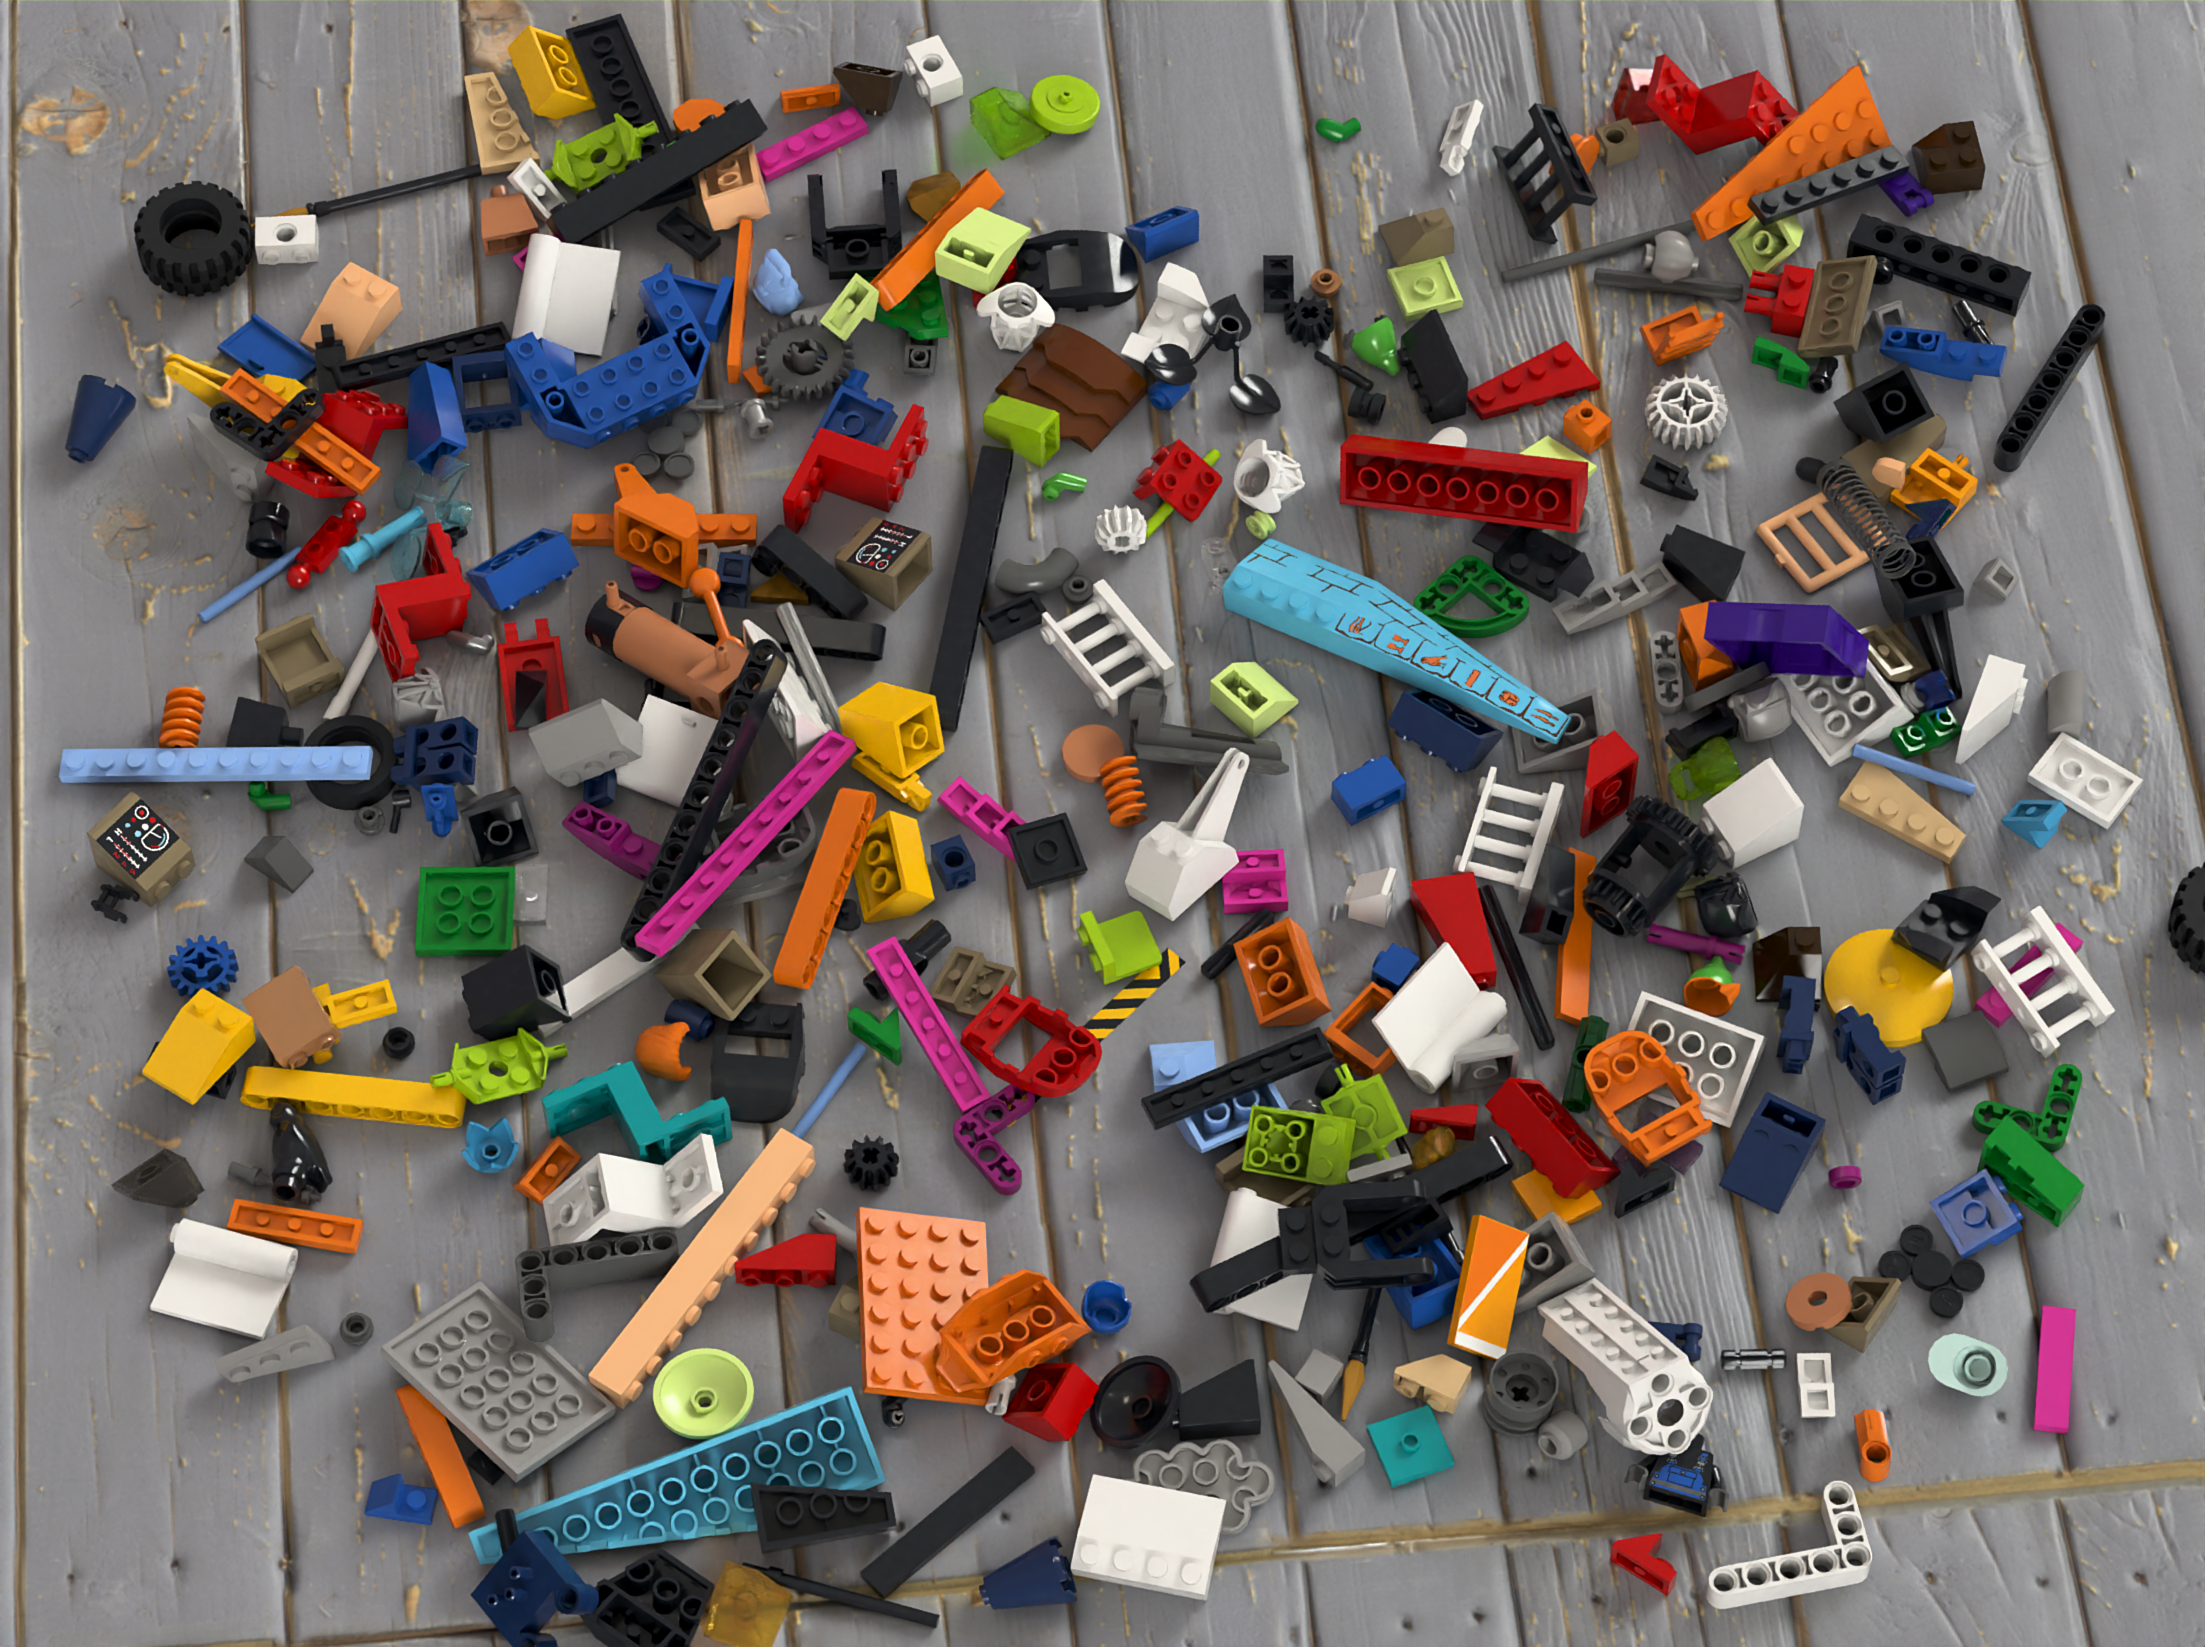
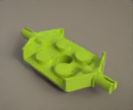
M523 1028L518 1029L517 1036L459 1049V1043H455L451 1069L448 1072L430 1075V1083L433 1089L451 1084L452 1089L456 1088L473 1104L477 1105L542 1089L550 1060L567 1057L568 1050L565 1047V1043L548 1048L544 1047L541 1042ZM492 1068H499L503 1070L506 1075L502 1077H497L496 1075L491 1074L489 1070Z

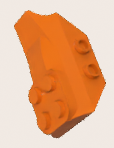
M1022 1269L1013 1275L1010 1273L1004 1275L996 1284L987 1289L980 1288L975 1291L970 1299L939 1330L942 1345L935 1368L956 1394L978 1388H988L1025 1367L1032 1368L1036 1364L1045 1363L1075 1345L1078 1338L1091 1332L1092 1329L1044 1274Z

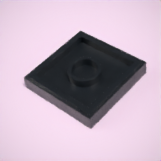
M1066 812L1008 828L1005 832L1027 890L1085 874L1088 870Z

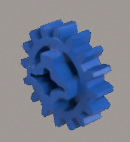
M199 935L198 942L193 943L188 938L186 939L187 946L185 948L179 945L176 946L177 955L169 956L171 965L167 967L171 986L172 988H177L179 996L182 997L188 993L189 999H191L201 988H204L220 998L219 991L229 992V982L237 981L236 971H239L235 951L233 949L229 950L226 941L218 945L216 936H212L209 941H205L203 935Z

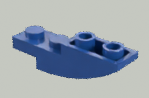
M1886 326L1879 348L1881 354L1900 363L1906 362L1909 367L1947 378L1971 382L1974 374L2001 377L2007 357L2006 346L1947 340L1946 332Z

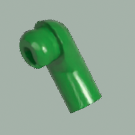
M252 781L249 783V792L247 793L249 799L263 811L292 809L290 793L272 795L265 789L263 781Z

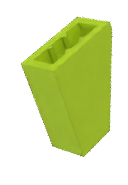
M1001 395L994 403L988 404L982 415L984 433L1009 449H1013L1014 452L1042 469L1060 449L1059 413L1055 410L1005 395Z

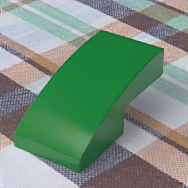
M1757 336L1751 363L1777 370L1776 381L1806 389L1810 367L1787 348Z

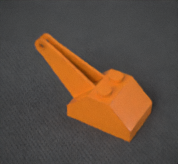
M629 463L616 465L614 468V484L618 501L614 503V555L684 589L689 588L690 576L698 569V525L694 505L670 493L657 494L636 470L634 465Z

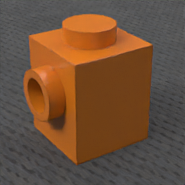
M1584 399L1577 406H1571L1564 414L1563 434L1590 455L1610 438L1612 419L1587 399Z

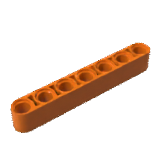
M986 168L974 175L870 282L872 286L879 290L878 302L885 311L892 309L900 303L935 267V251L950 229L977 207L988 211L1003 196L1005 191Z
M841 788L836 796L775 963L773 976L777 985L807 990L814 982L875 813L876 796L873 792Z

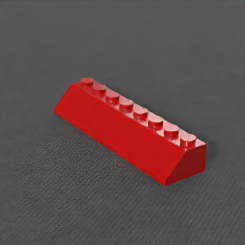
M1352 434L1340 447V504L1577 533L1588 492V462Z

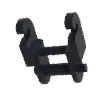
M102 884L100 886L102 894L98 901L93 900L91 902V906L95 911L103 912L105 918L116 922L120 918L122 923H126L127 916L113 908L119 899L123 900L125 898L130 900L131 896L134 901L138 902L140 899L139 894L120 885H116L114 888L109 884ZM108 895L114 897L110 905L104 903Z

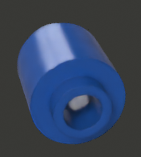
M1157 380L1148 389L1149 401L1155 408L1169 411L1190 390L1192 382L1182 386H1175Z

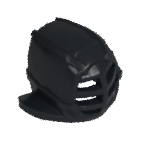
M1734 871L1727 872L1726 877L1718 876L1716 879L1709 880L1695 887L1698 915L1703 928L1710 936L1743 937L1742 935L1753 932L1756 926L1759 925L1746 885L1738 873Z

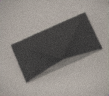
M547 670L516 671V730H529V728L547 721Z

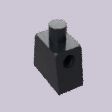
M238 697L226 747H284L285 745L301 747L304 739V729L289 727L287 712L284 708Z

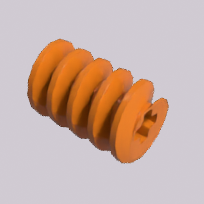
M191 687L174 688L167 693L165 698L166 704L160 728L161 735L158 740L159 747L197 748L196 746L199 743L197 735L201 732L200 724L203 721L201 714L205 709L203 704L206 700L205 695Z
M1135 756L1110 759L1099 769L1100 777L1103 778L1101 784L1103 789L1106 790L1104 797L1108 802L1107 810L1111 814L1109 820L1116 827H1129L1147 820V816L1140 815L1141 812L1148 809L1147 804L1137 803V801L1145 797V794L1142 791H1135V789L1142 786V781L1138 779L1132 780L1133 777L1140 774L1139 768H1129V766L1137 762Z

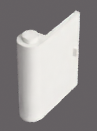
M531 234L511 341L533 331L537 340L542 337L573 350L574 353L602 357L621 251L563 243L553 236Z
M648 694L638 720L643 725L642 757L624 766L615 768L617 784L679 808L718 720ZM731 740L727 746H730L734 740ZM719 768L718 770H716V772L714 773V775H716L717 773H719L720 770H721V768ZM731 793L720 817L730 813L733 804V795ZM709 796L705 797L701 803H704Z
M1444 942L1371 1021L1414 1084L1422 1091L1434 1094L1452 1074L1454 1056L1475 1040L1488 1035L1507 1014V1009L1505 1007V1000L1499 994L1480 991L1449 943Z
M1238 1188L1237 1191L1230 1192L1210 1267L1279 1236L1277 1210L1279 1208L1291 1207L1258 1197L1255 1191L1248 1188ZM1313 1274L1290 1275L1214 1311V1313L1231 1314L1235 1311L1297 1332Z
M183 1218L180 1224L175 1223L170 1236V1241L174 1243L175 1254L150 1305V1309L263 1340L294 1273L298 1250Z

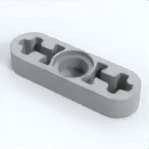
M1659 631L1653 634L1649 646L1654 705L1661 714L1674 715L1682 709L1684 698L1678 639L1669 631ZM1661 643H1665L1668 648L1667 657H1662V648L1659 646ZM1670 668L1674 671L1675 675L1671 678H1663L1658 674V670ZM1666 689H1671L1670 693L1673 703H1667L1665 698Z

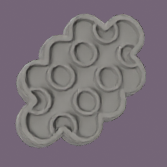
M1220 1439L1209 1442L1203 1449L1192 1442H1182L1174 1446L1169 1453L1156 1449L1144 1451L1133 1463L1132 1478L1124 1479L1125 1481L1226 1500L1220 1531L1223 1535L1241 1533L1248 1526L1251 1519V1507L1267 1502L1275 1491V1476L1267 1464L1253 1460L1243 1461L1241 1451L1234 1443Z

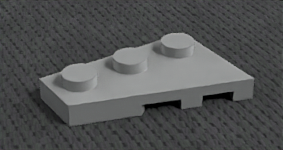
M302 1324L217 1358L215 1362L217 1371L233 1383L333 1360L336 1357L333 1346L307 1324Z

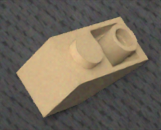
M1444 1354L1435 1355L1396 1367L1393 1387L1400 1394L1408 1398L1416 1397L1427 1402L1436 1411H1447L1454 1414L1471 1382L1472 1367Z

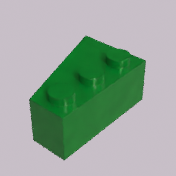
M2008 1115L2002 1119L1984 1141L1977 1173L1986 1168L1992 1178L1998 1174L2008 1190L2007 1194L2056 1227H2059L2081 1200L2085 1184Z

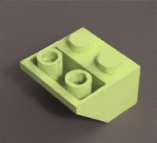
M1256 662L1232 663L1210 680V702L1250 738L1255 739L1298 704V699Z

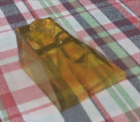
M726 1560L713 1592L704 1637L734 1647H773L793 1597L759 1570Z

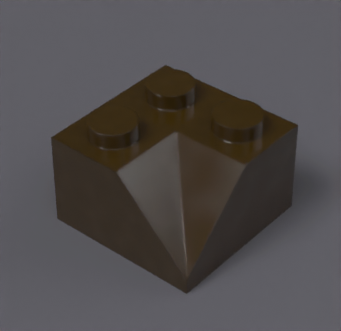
M1974 121L1943 124L1912 145L1911 150L1920 185L1924 189L1930 190L1932 195L1982 189L1986 167Z

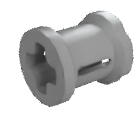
M762 399L748 400L739 409L741 417L747 422L749 437L755 440L769 436L774 428L773 422L766 415V404Z

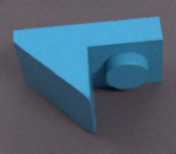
M2019 800L2001 822L2011 831L2041 849L2058 831L2059 819L2065 814L2067 808L2061 800Z

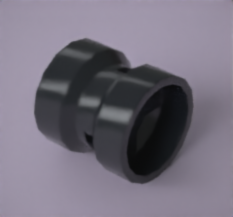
M1356 387L1349 403L1348 416L1353 418L1361 416L1367 418L1368 422L1378 424L1384 411L1386 395L1380 393L1369 394L1366 389Z

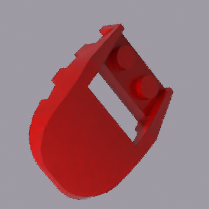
M1007 985L1002 987L961 1032L960 1044L991 1073L1022 1090L1042 1097H1060L1077 1090L1096 1071L1102 1056L1101 1045L1096 1037L1085 1027H1076L1068 1020L1069 1015L1058 1008L1054 1012L1040 1005L1041 1000L1030 995L1024 1000L1011 995V987ZM1023 1017L1052 1037L1019 1073V1069L1009 1063L1005 1065L997 1059L992 1050Z

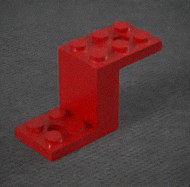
M1666 54L1655 59L1645 102L1696 155L1755 137L1765 147L1791 120L1800 115L1758 70L1699 89Z
M365 389L363 392L350 390L347 393L336 390L335 393H323L322 397L326 405L325 411L315 421L369 461L372 460L383 429H408V414L405 413V407L393 402L386 404L380 401L381 396ZM301 452L295 461L282 458L281 461H269L264 472L314 498L356 497L358 495L356 491Z
M912 404L888 450L820 427L782 497L785 526L798 535L801 527H806L809 523L812 513L811 509L814 503L820 502L824 490L889 513L894 502L899 503L904 492V483L907 479L910 480L916 470V461L919 456H924L928 447L929 440L925 435L928 422L925 421L924 407Z
M440 522L428 524L422 556V565L427 576L376 585L369 624L392 683L415 675L414 668L415 663L419 662V652L416 644H411L412 641L444 636L452 629L462 632L464 619L468 617L467 602L471 600L470 585L467 581H463L460 560L458 557L454 558L451 538L448 533H444Z

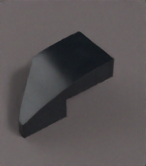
M1653 454L1640 480V484L1663 494L1689 501H1695L1699 494L1697 488L1693 489L1688 478L1689 471L1687 466L1680 468Z

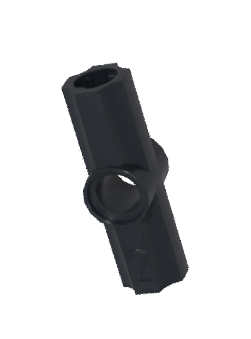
M931 919L908 940L901 939L898 942L920 977L927 968L929 960L951 942V935L940 921ZM875 969L863 979L864 986L876 1000L884 1001L890 995Z

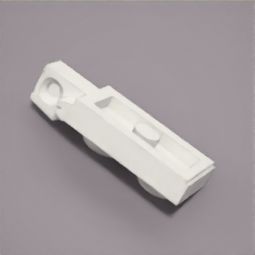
M1478 100L1457 106L1453 110L1439 150L1442 154L1439 166L1449 176L1459 174L1464 166L1463 157L1466 156L1468 149L1471 147L1472 138L1479 124V118L1484 106Z

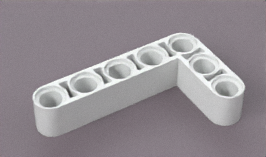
M1833 1481L1825 1487L1820 1506L1821 1514L1831 1546L1716 1568L1710 1573L1706 1589V1598L1709 1604L1718 1609H1727L1857 1584L1864 1581L1869 1573L1872 1552L1852 1487L1843 1481ZM1838 1498L1845 1504L1836 1505L1830 1499ZM1849 1529L1853 1534L1844 1535L1839 1530ZM1856 1559L1859 1560L1863 1565L1853 1566L1848 1562V1560ZM1815 1566H1825L1829 1571L1819 1572L1815 1569ZM1791 1572L1796 1575V1578L1788 1579L1781 1573ZM1757 1578L1760 1579L1763 1582V1584L1754 1585L1751 1584L1748 1581V1579ZM1723 1584L1729 1587L1730 1590L1722 1592L1716 1589L1715 1586Z

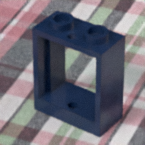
M504 350L452 356L456 395L465 433H478L483 430L509 429L515 426H522L517 381L503 357ZM508 378L511 403L466 408L463 383Z

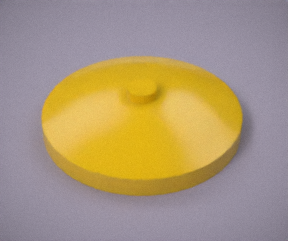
M1877 929L1857 934L1841 944L1827 964L1823 981V995L1830 1015L1836 1022V1014L1849 1006H1853L1860 1016L1869 1012L1874 1019L1873 1024L1880 1032L1879 1038L1886 1047H1903L1922 1041V1029L1944 1022L1950 1011L1954 992L1950 969L1943 972L1891 940L1894 932L1893 929Z

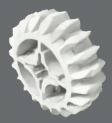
M1686 373L1680 379L1673 374L1670 382L1662 378L1659 386H1654L1651 394L1648 395L1646 399L1647 407H1645L1644 412L1648 429H1653L1654 438L1661 437L1663 445L1672 442L1674 449L1678 445H1684L1686 451L1690 448V445H1694L1698 449L1702 446V442L1710 445L1713 437L1718 438L1721 434V429L1726 425L1728 411L1724 395L1719 394L1718 386L1710 387L1709 379L1703 382L1699 381L1698 374L1694 379L1688 378Z

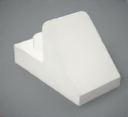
M532 158L524 159L507 177L517 192L523 194L532 214L545 222L552 215L550 213L551 209L562 202L567 203Z

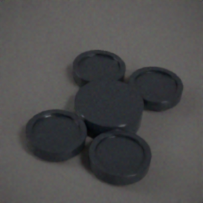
M1910 1225L1902 1231L1900 1246L1905 1253L1896 1250L1888 1251L1881 1256L1878 1264L1879 1273L1883 1278H1898L1903 1282L1911 1274L1913 1282L1919 1288L1932 1292L1929 1300L1930 1307L1936 1315L1944 1318L1954 1317L1962 1309L1963 1296L1958 1289L1966 1292L1975 1291L1982 1286L1985 1277L1983 1267L1971 1259L1960 1260L1952 1268L1951 1262L1944 1254L1931 1250L1933 1235L1922 1225ZM1906 1254L1915 1257L1913 1264ZM1950 1278L1955 1287L1947 1285L1950 1281Z

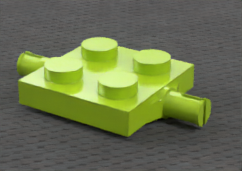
M1347 1063L1341 1066L1346 1078L1340 1067L1334 1069L1342 1088L1335 1095L1320 1102L1325 1113L1328 1115L1356 1119L1350 1160L1362 1154L1375 1153L1378 1162L1384 1160V1158L1385 1160L1391 1158L1386 1147L1394 1139L1408 1133V1130L1381 1073L1366 1080L1354 1081Z

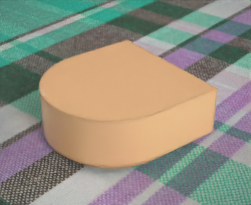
M1887 457L1879 458L1872 469V474L1879 482L1901 490L1905 482V463Z

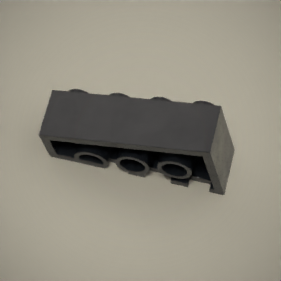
M750 1483L762 1554L893 1531L897 1527L891 1492Z

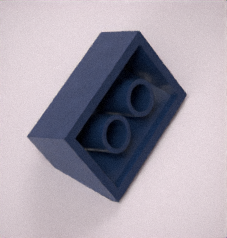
M1419 688L1402 693L1387 723L1388 726L1395 729L1394 733L1398 737L1407 741L1413 740L1421 745L1420 749L1424 753L1433 757L1439 756L1447 761L1446 765L1450 769L1460 773L1476 769L1504 734V732L1458 704Z

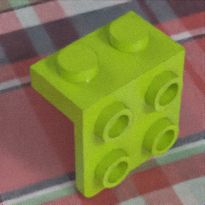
M1092 910L1079 914L1080 927L1076 928L1078 938L1082 946H1087L1090 953L1088 958L1094 972H1099L1104 985L1159 966L1162 963V955L1142 912L1133 911L1099 924Z

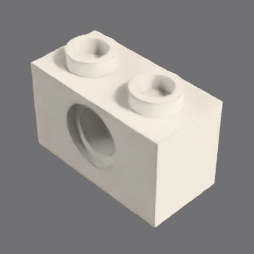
M938 35L906 47L907 59L903 61L905 70L909 77L913 76L915 78L921 98L926 97L931 107L963 95V77Z
M316 215L256 217L255 250L258 264L275 265L278 263L318 262L319 231Z

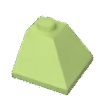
M1754 215L1728 239L1751 279L1753 269L1770 273L1800 246L1804 230L1795 215L1763 226Z

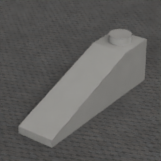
M1272 1359L1268 1363L1267 1378L1312 1465V1470L1321 1481H1328L1336 1488L1365 1464L1366 1449Z

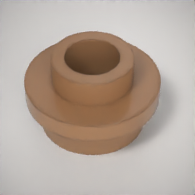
M1321 269L1312 275L1310 285L1317 296L1329 298L1339 290L1341 281L1335 271Z

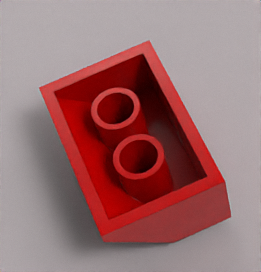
M1615 730L1606 736L1601 735L1597 737L1590 745L1579 834L1583 839L1625 812L1634 799L1639 755Z

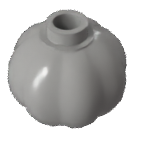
M1665 231L1657 234L1652 238L1650 244L1644 245L1641 255V267L1646 268L1648 274H1652L1663 283L1669 284L1673 283L1674 280L1687 278L1690 272H1696L1699 262V255L1693 253L1688 238L1677 231Z

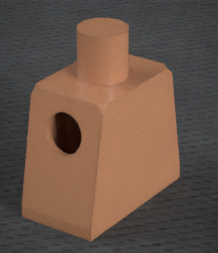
M496 186L490 191L491 198L481 201V234L485 257L524 249L529 245L531 234H539L538 224L523 194L519 192L509 194L506 186Z

